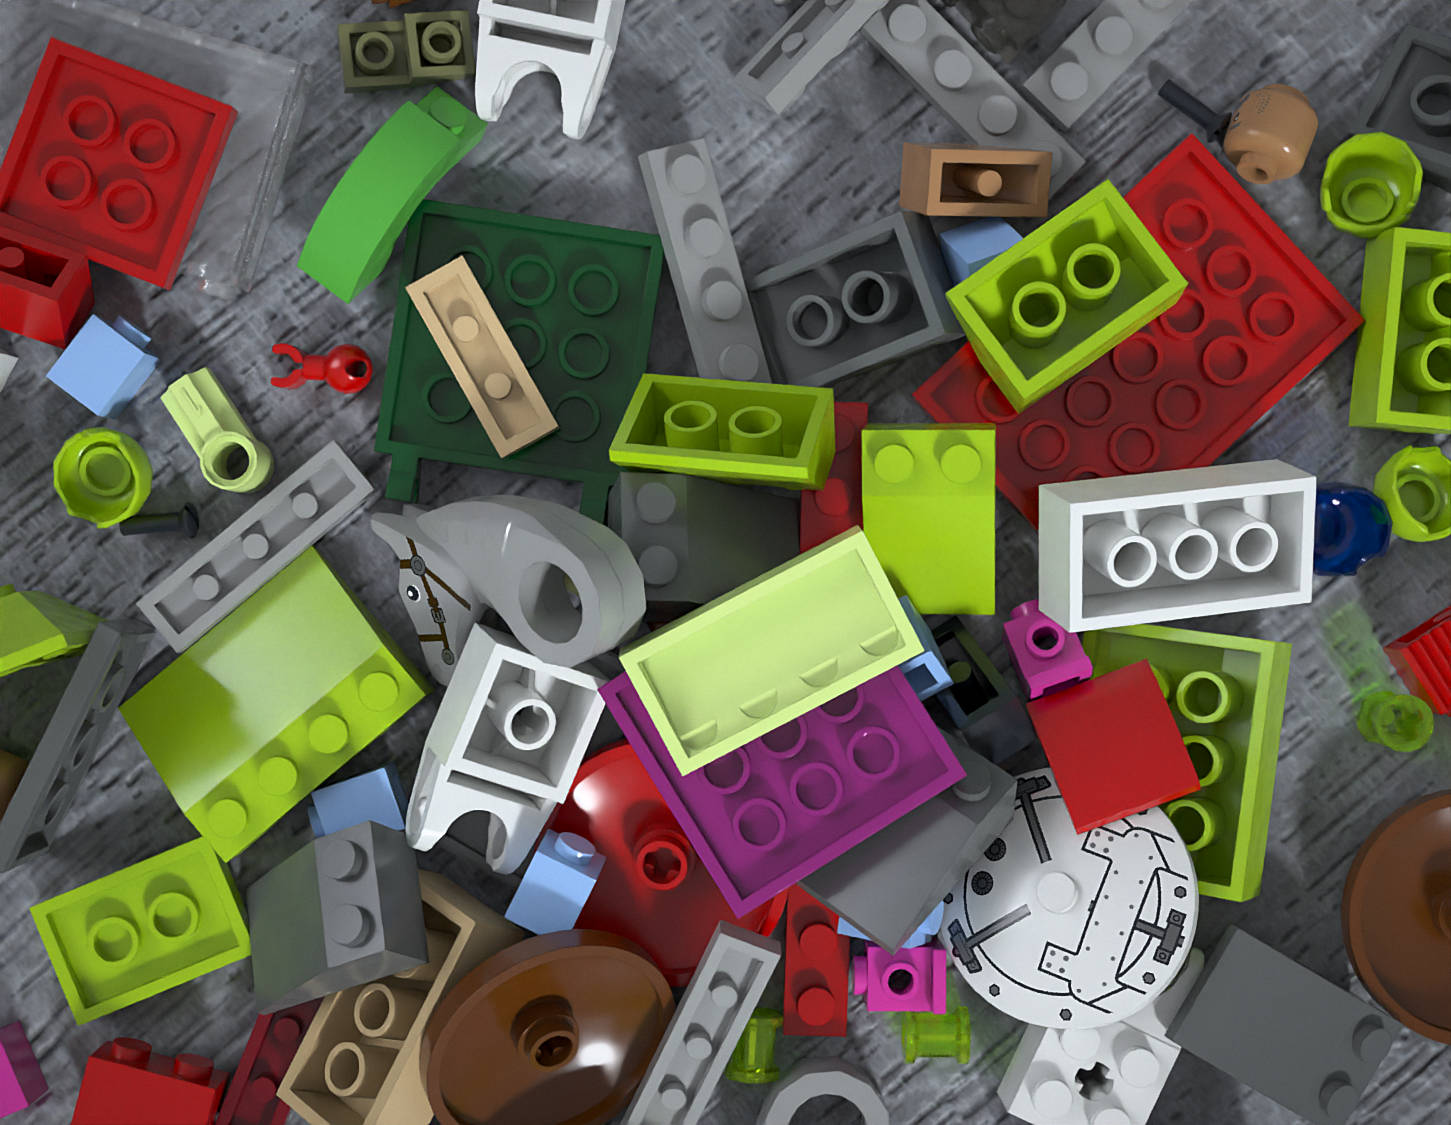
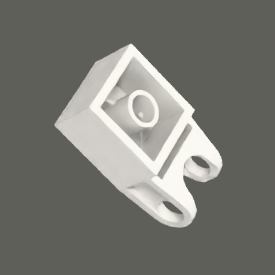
M479 0L477 14L480 16L475 82V100L479 119L497 121L516 83L527 74L544 71L555 74L561 84V102L564 113L563 133L569 138L581 139L591 122L615 54L626 0Z
M474 623L425 741L406 816L405 832L408 846L427 851L446 833L456 818L469 811L485 810L490 812L486 863L491 866L494 872L507 875L515 871L527 856L557 802L564 803L605 706V702L597 689L611 680L588 661H584L571 668L543 663L523 646L515 636ZM525 707L520 715L517 714L521 708Z
M1190 947L1184 963L1164 991L1138 1012L1122 1020L1105 1026L1078 1030L1054 1029L1029 1023L997 1090L1007 1112L1034 1125H1145L1181 1050V1046L1172 1042L1164 1035L1204 968L1203 952L1195 947ZM1095 1065L1098 1067L1094 1075L1086 1080L1080 1081L1076 1075L1080 1068L1091 1070Z

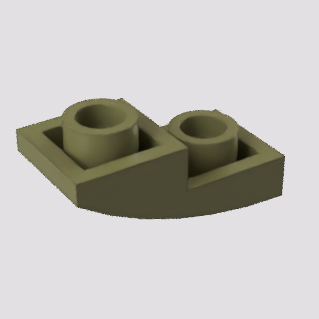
M468 10L405 13L402 21L338 24L337 39L344 94L432 85L471 78L476 75Z

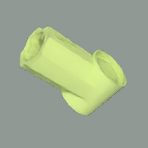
M204 367L199 371L184 375L168 386V390L160 398L200 458V467L204 477L214 486L237 493H254L263 489L270 482L274 472V459L271 451L263 442L256 439L210 368ZM244 447L249 456V466L241 477L233 480L227 472L226 461L234 449Z

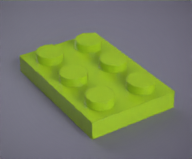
M203 836L39 902L29 908L78 1026L252 955L248 914L227 863L223 861Z

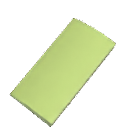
M856 525L620 648L619 659L680 773L684 776L925 650L863 530Z

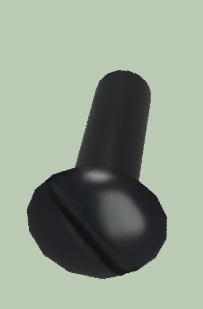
M1170 79L1165 82L1158 92L1160 97L1206 130L1207 143L1217 140L1231 121L1232 112L1217 114Z
M188 501L179 512L131 516L119 522V527L123 536L182 531L189 538L193 539L198 533L199 516L194 504Z

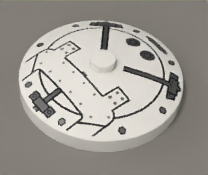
M1042 768L1016 776L1014 778L1018 781L1013 820L943 899L944 911L940 928L946 947L955 965L973 989L996 1008L1019 1020L1034 1025L1068 1030L1090 1029L1122 1020L1138 1012L1164 991L1178 973L1192 945L1198 919L1199 893L1197 877L1188 848L1178 829L1158 806L1077 835L1055 784L1051 768Z

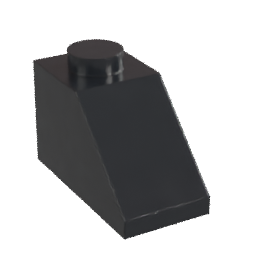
M957 615L931 630L954 682L953 685L932 696L962 743L997 765L1038 739L1018 697Z

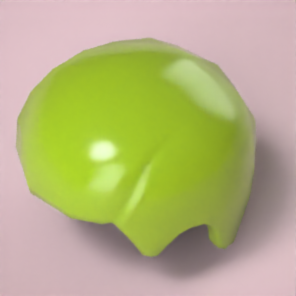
M1385 132L1354 135L1335 148L1327 159L1320 189L1321 209L1326 212V219L1338 231L1359 239L1376 237L1383 231L1401 226L1410 219L1411 213L1414 211L1419 200L1423 176L1421 162L1406 141Z
M91 427L76 433L65 441L53 462L54 487L65 506H67L68 514L95 523L98 529L108 528L138 513L152 490L153 467L147 452L136 440L126 433L106 427Z
M1409 445L1389 457L1374 476L1371 499L1378 519L1391 533L1414 542L1434 541L1451 535V460L1441 453L1439 447H1412V445Z

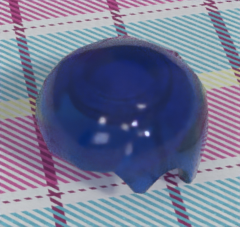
M1340 481L1316 485L1313 550L1314 575L1340 577L1341 575L1346 577L1355 576L1357 570L1367 561L1385 555L1389 548L1393 521L1384 500L1360 485Z

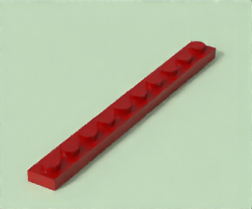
M834 402L836 452L824 490L804 489L800 491V555L856 525L864 532L862 429L868 424V403ZM797 884L789 887L786 901L782 1032L783 1035L846 1037L850 936L837 933L839 916Z

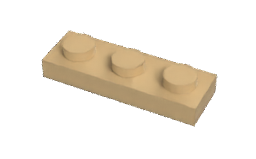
M463 256L405 287L503 460L560 429Z

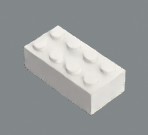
M1274 459L1039 485V610L1069 633L1310 603L1312 600L1316 476L1283 461Z

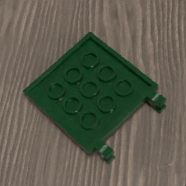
M423 199L408 222L374 451L377 453L393 455L385 498L400 502L418 503L421 484V461L423 459L584 483L579 513L605 526L610 487L613 488L620 472H630L610 461L609 449L642 375L647 373L664 259V249L660 235ZM460 256H463L560 427V429L504 460L497 452L405 288Z

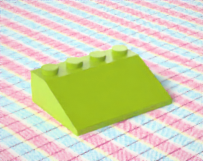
M312 545L130 697L118 710L184 815L223 861L227 863L245 851L307 799L312 791L326 783L436 689L319 550Z
M1149 624L1084 631L1082 648L1093 666L1091 679L1147 659L1167 701L1198 776L1201 790L1157 806L1178 829L1188 848L1197 877L1198 893L1237 902H1244L1260 896L1292 643Z

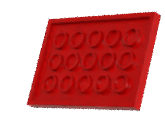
M1192 133L1123 196V199L1188 283L1176 304L1020 414L1017 413L982 366L969 341L910 395L913 401L934 423H996V490L1038 535L1039 485L1208 467L1365 321Z

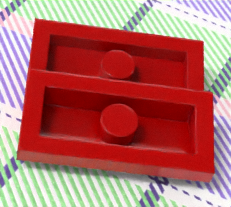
M1147 659L1025 704L1028 716L1050 765L1055 784L1077 835L1201 790L1198 776L1184 741Z

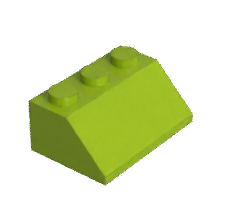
M1107 179L949 290L945 297L980 363L1017 413L1020 414L1176 304L1188 283L1110 180Z
M1393 227L1381 232L1376 237L1366 239L1359 314L1365 321L1358 326L1348 427L1405 433L1451 434V233Z
M643 373L610 446V461L632 473L686 474L713 481H722L727 484L744 483L785 487L790 490L809 489L823 491L836 452L833 389Z

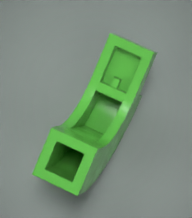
M438 86L416 105L410 100L404 103L367 143L333 190L307 237L297 267L345 303L349 304L384 271L395 243L411 215L434 185L481 141L488 123L479 119L476 114Z

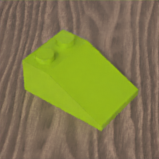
M868 423L862 429L864 534L897 598L899 599L907 595L919 614L995 615L996 423Z

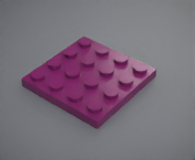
M898 665L684 776L680 773L627 672H623L597 689L737 919L967 776Z

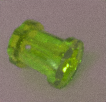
M1387 690L1373 692L1364 698L1356 717L1358 729L1366 740L1402 752H1410L1422 747L1428 742L1434 728L1432 710L1425 701L1414 695L1394 694ZM1392 709L1401 710L1402 716L1395 721L1397 732L1388 731L1387 725L1395 720Z
M957 1006L954 1012H946V1014L902 1011L901 1049L904 1064H914L916 1058H955L958 1064L969 1063L971 1028L967 1006Z
M754 1008L730 1056V1061L727 1062L723 1070V1074L727 1079L743 1083H771L779 1080L780 1068L774 1064L776 1028L783 1025L782 1012L771 1008Z

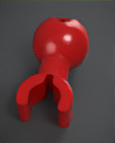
M285 343L272 346L273 353L281 356L290 355L293 361L303 364L302 369H295L288 377H272L270 383L273 386L291 390L304 385L307 380L327 381L328 385L339 393L351 394L365 388L371 380L373 373L372 361L367 352L358 345L349 343L338 345L327 355H307L300 348ZM365 363L367 371L364 376L359 377L358 367Z

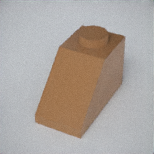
M903 142L899 207L924 215L1047 217L1053 152L973 144Z

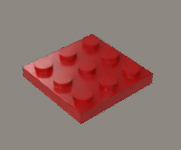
M50 37L0 168V225L87 254L88 260L170 291L238 111L228 104Z

